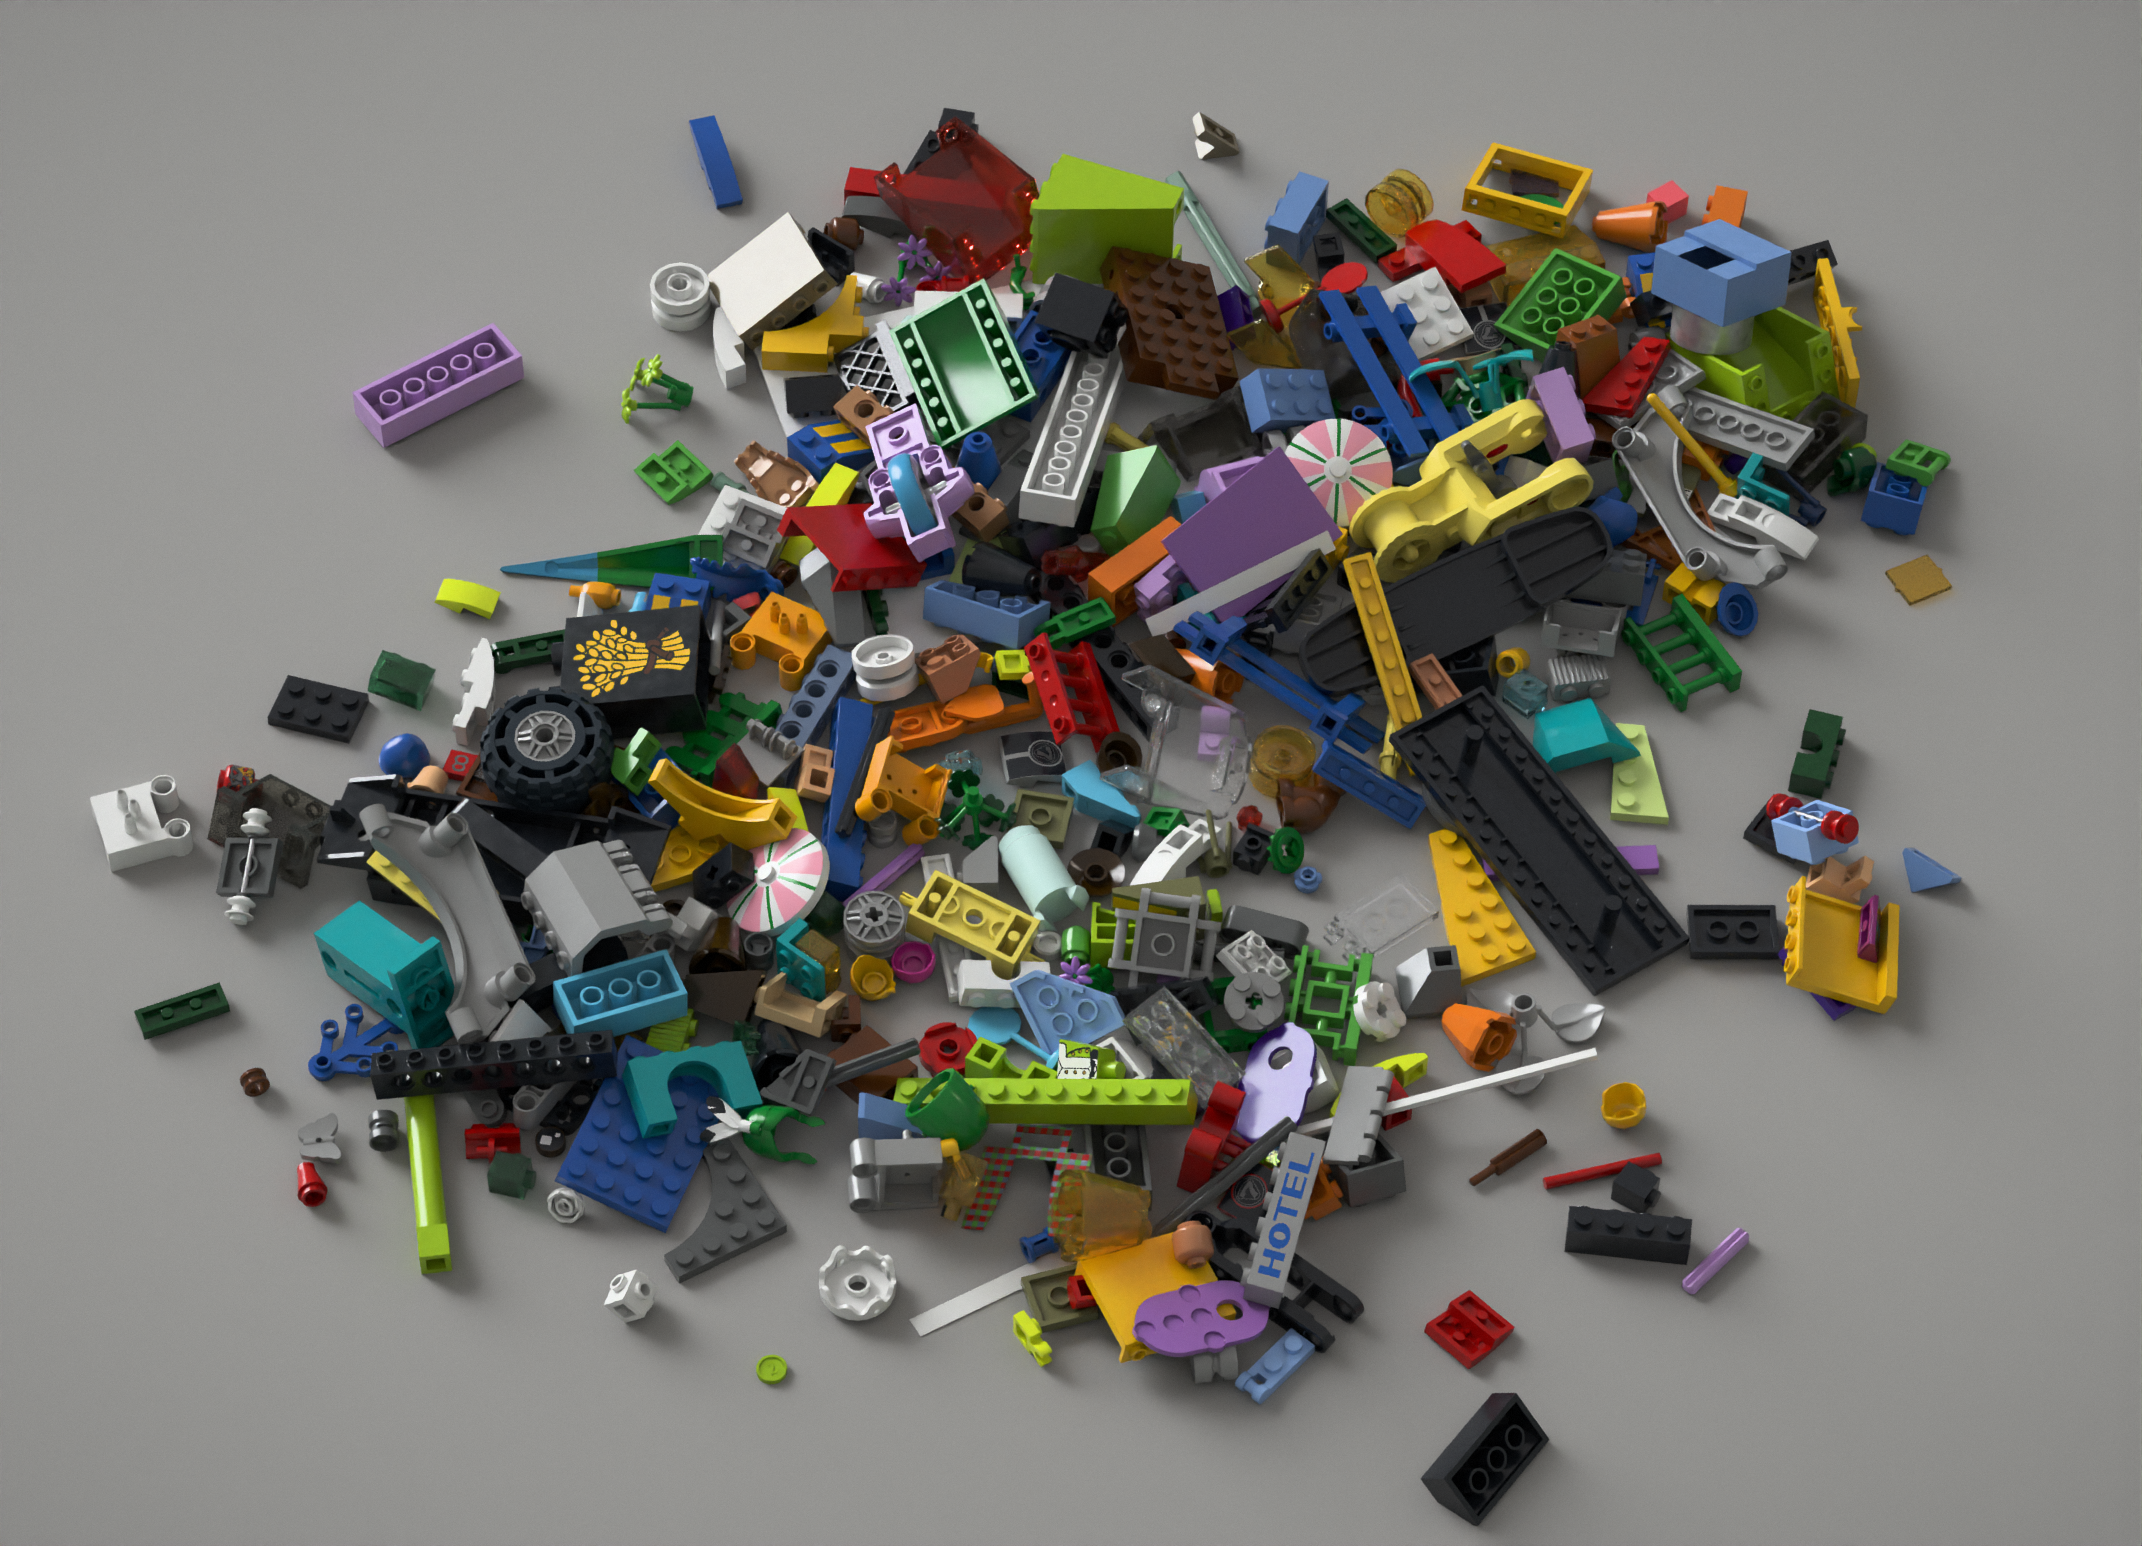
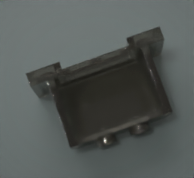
M1241 386L1221 393L1215 402L1178 417L1172 413L1154 420L1147 425L1137 438L1148 446L1158 443L1166 455L1176 463L1178 471L1187 482L1199 479L1204 469L1247 459L1263 447L1257 434L1251 432L1248 416L1242 406L1244 399Z
M272 774L237 792L223 786L217 790L207 839L224 848L226 838H248V835L240 829L241 825L248 822L243 817V813L250 812L252 808L267 811V815L272 818V821L265 823V828L270 833L261 838H279L283 841L277 877L302 889L308 885L314 853L321 844L320 835L330 814L329 809L331 805Z

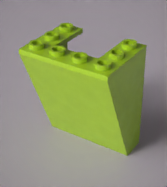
M1062 154L1058 163L1052 165L1048 181L1042 183L1039 198L1034 199L1030 207V215H1033L1030 226V234H1033L1030 252L1033 253V258L1029 268L1033 272L1032 283L1045 284L1048 278L1054 276L1056 272L1089 284H1103L1099 269L1112 246L1129 248L1144 253H1153L1158 256L1176 258L1182 261V245L1177 243L1173 250L1174 225L1184 207V188Z
M1782 307L1756 315L1754 317L1751 345L1747 349L1734 354L1710 355L1693 352L1677 345L1671 339L1670 331L1665 333L1666 339L1670 340L1671 349L1705 371L1706 379L1694 386L1695 388L1798 424L1840 404L1830 332Z

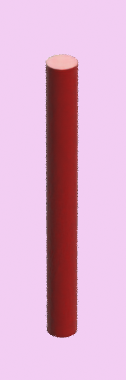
M1658 1152L1544 1177L1543 1185L1547 1190L1619 1174L1628 1161L1641 1168L1662 1164V1158Z

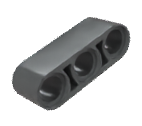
M1238 905L1228 908L1219 931L1222 940L1231 944L1252 930L1265 940L1269 948H1285V958L1295 959V955H1301L1302 947L1305 945L1309 934V928L1300 921Z

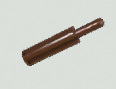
M1539 1129L1534 1130L1489 1160L1491 1164L1470 1178L1469 1183L1472 1186H1476L1494 1173L1498 1176L1546 1145L1547 1139L1544 1133Z

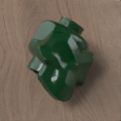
M1863 446L1843 451L1840 458L1834 461V475L1827 478L1828 495L1837 496L1866 488L1877 468L1875 456Z

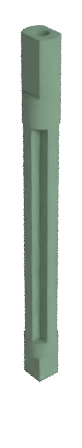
M1176 171L1166 177L1165 182L1167 184L1184 188V207L1182 210L1230 288L1237 285L1249 295L1253 319L1263 314L1256 292L1180 171Z

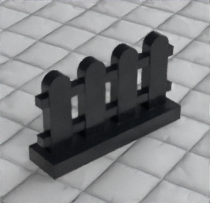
M1320 548L1312 550L1287 581L1245 614L1246 618L1244 620L1248 625L1241 636L1259 628H1266L1270 624L1274 625L1278 633L1288 631L1334 571Z

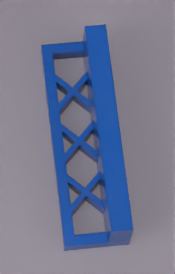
M1324 740L1321 745L1323 752L1312 767L1313 772L1411 829L1426 807L1423 796L1335 743L1331 744Z

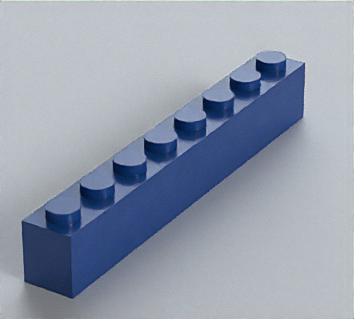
M841 696L831 714L829 750H833L831 768L835 769L831 795L824 802L821 842L829 855L830 870L828 881L821 897L844 902L863 886V877L860 876V871L865 862V853L861 852L867 837V830H863L866 821L858 816L851 837H845L844 839L839 838V835L835 833V828L876 717L872 716L873 704Z

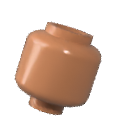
M1187 1221L1177 1226V1230L1172 1234L1176 1261L1180 1264L1188 1265L1189 1269L1204 1267L1206 1261L1214 1255V1245L1210 1229L1205 1225H1201L1200 1221Z

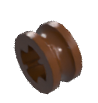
M781 561L773 567L770 575L774 579L780 580L785 589L796 580L798 571L791 567L788 561Z
M262 1068L249 1069L239 1079L244 1093L250 1097L259 1096L270 1087L269 1079Z

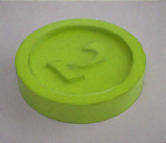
M778 1355L762 1357L756 1365L757 1377L766 1384L780 1383L787 1375L785 1360Z

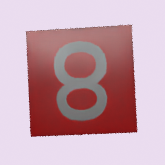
M451 749L442 770L449 779L462 782L478 755Z

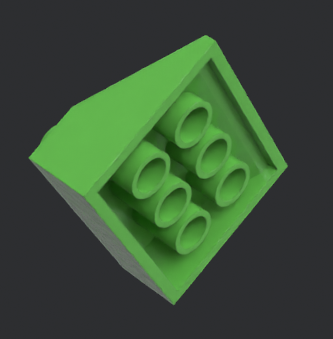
M1555 248L1494 326L1521 348L1532 349L1533 357L1543 363L1549 346L1555 345L1558 329L1596 315L1602 316L1606 321L1609 320L1627 297L1622 277Z

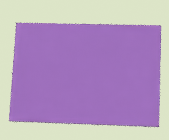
M1278 446L1160 542L1197 593H1200L1327 530L1333 542L1343 533L1284 451ZM1296 569L1211 612L1220 624L1233 615L1243 617L1287 581Z

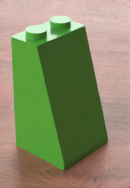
M1157 445L1107 456L1091 532L1109 558L1160 524L1180 487V479Z

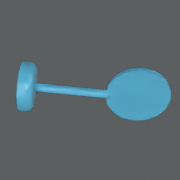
M982 1007L969 1018L968 1029L975 1034L977 1040L979 1037H982L998 1045L1007 1044L1014 1040L1047 1061L1046 1067L1058 1071L1059 1049L1050 1055L1018 1035L1022 1024L1019 1014L1013 1008Z

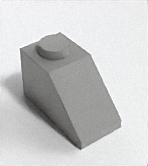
M991 836L963 859V871H957V880L997 900L998 836Z

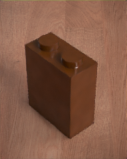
M867 1025L859 1032H854L847 1042L838 1049L831 1050L827 1056L837 1061L835 1066L889 1047L891 1044ZM905 1059L836 1084L835 1086L858 1105L859 1093H868L893 1100L897 1079L918 1078V1066L909 1059Z

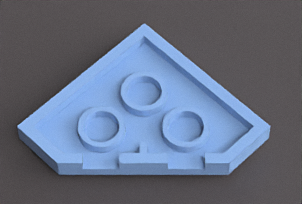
M1034 970L1010 983L1041 1049L1050 1055L1059 1049L1060 1039L1090 1044L1129 1024L1115 996L1047 972Z

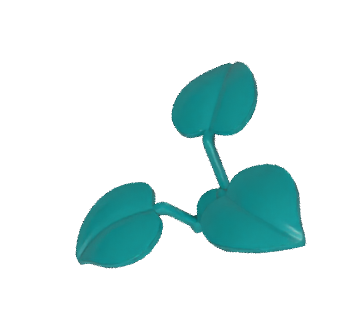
M1517 350L1473 365V370L1488 367L1489 381L1480 383L1479 390L1476 389L1460 363L1452 360L1432 362L1420 366L1410 374L1409 381L1411 383L1418 375L1442 368H1456L1471 389L1473 397H1479L1482 412L1504 407L1499 386V366L1506 367L1512 360L1534 362L1533 350Z

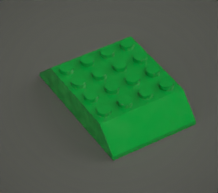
M984 278L889 330L935 441L942 450L1039 397L1040 392L1009 322Z

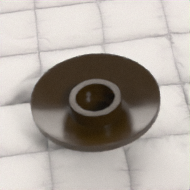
M1091 848L1077 853L1067 866V871L1075 884L1085 888L1089 897L1108 896L1112 894V888L1121 887L1125 879V867L1122 860L1113 852L1105 849Z

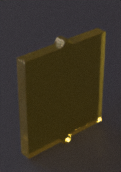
M1928 554L1885 572V575L1895 586V592H1899L1909 606L1952 588L1950 582L1942 574V568H1938Z

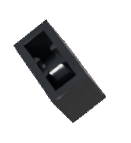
M730 842L693 871L694 899L717 910L753 883V853Z

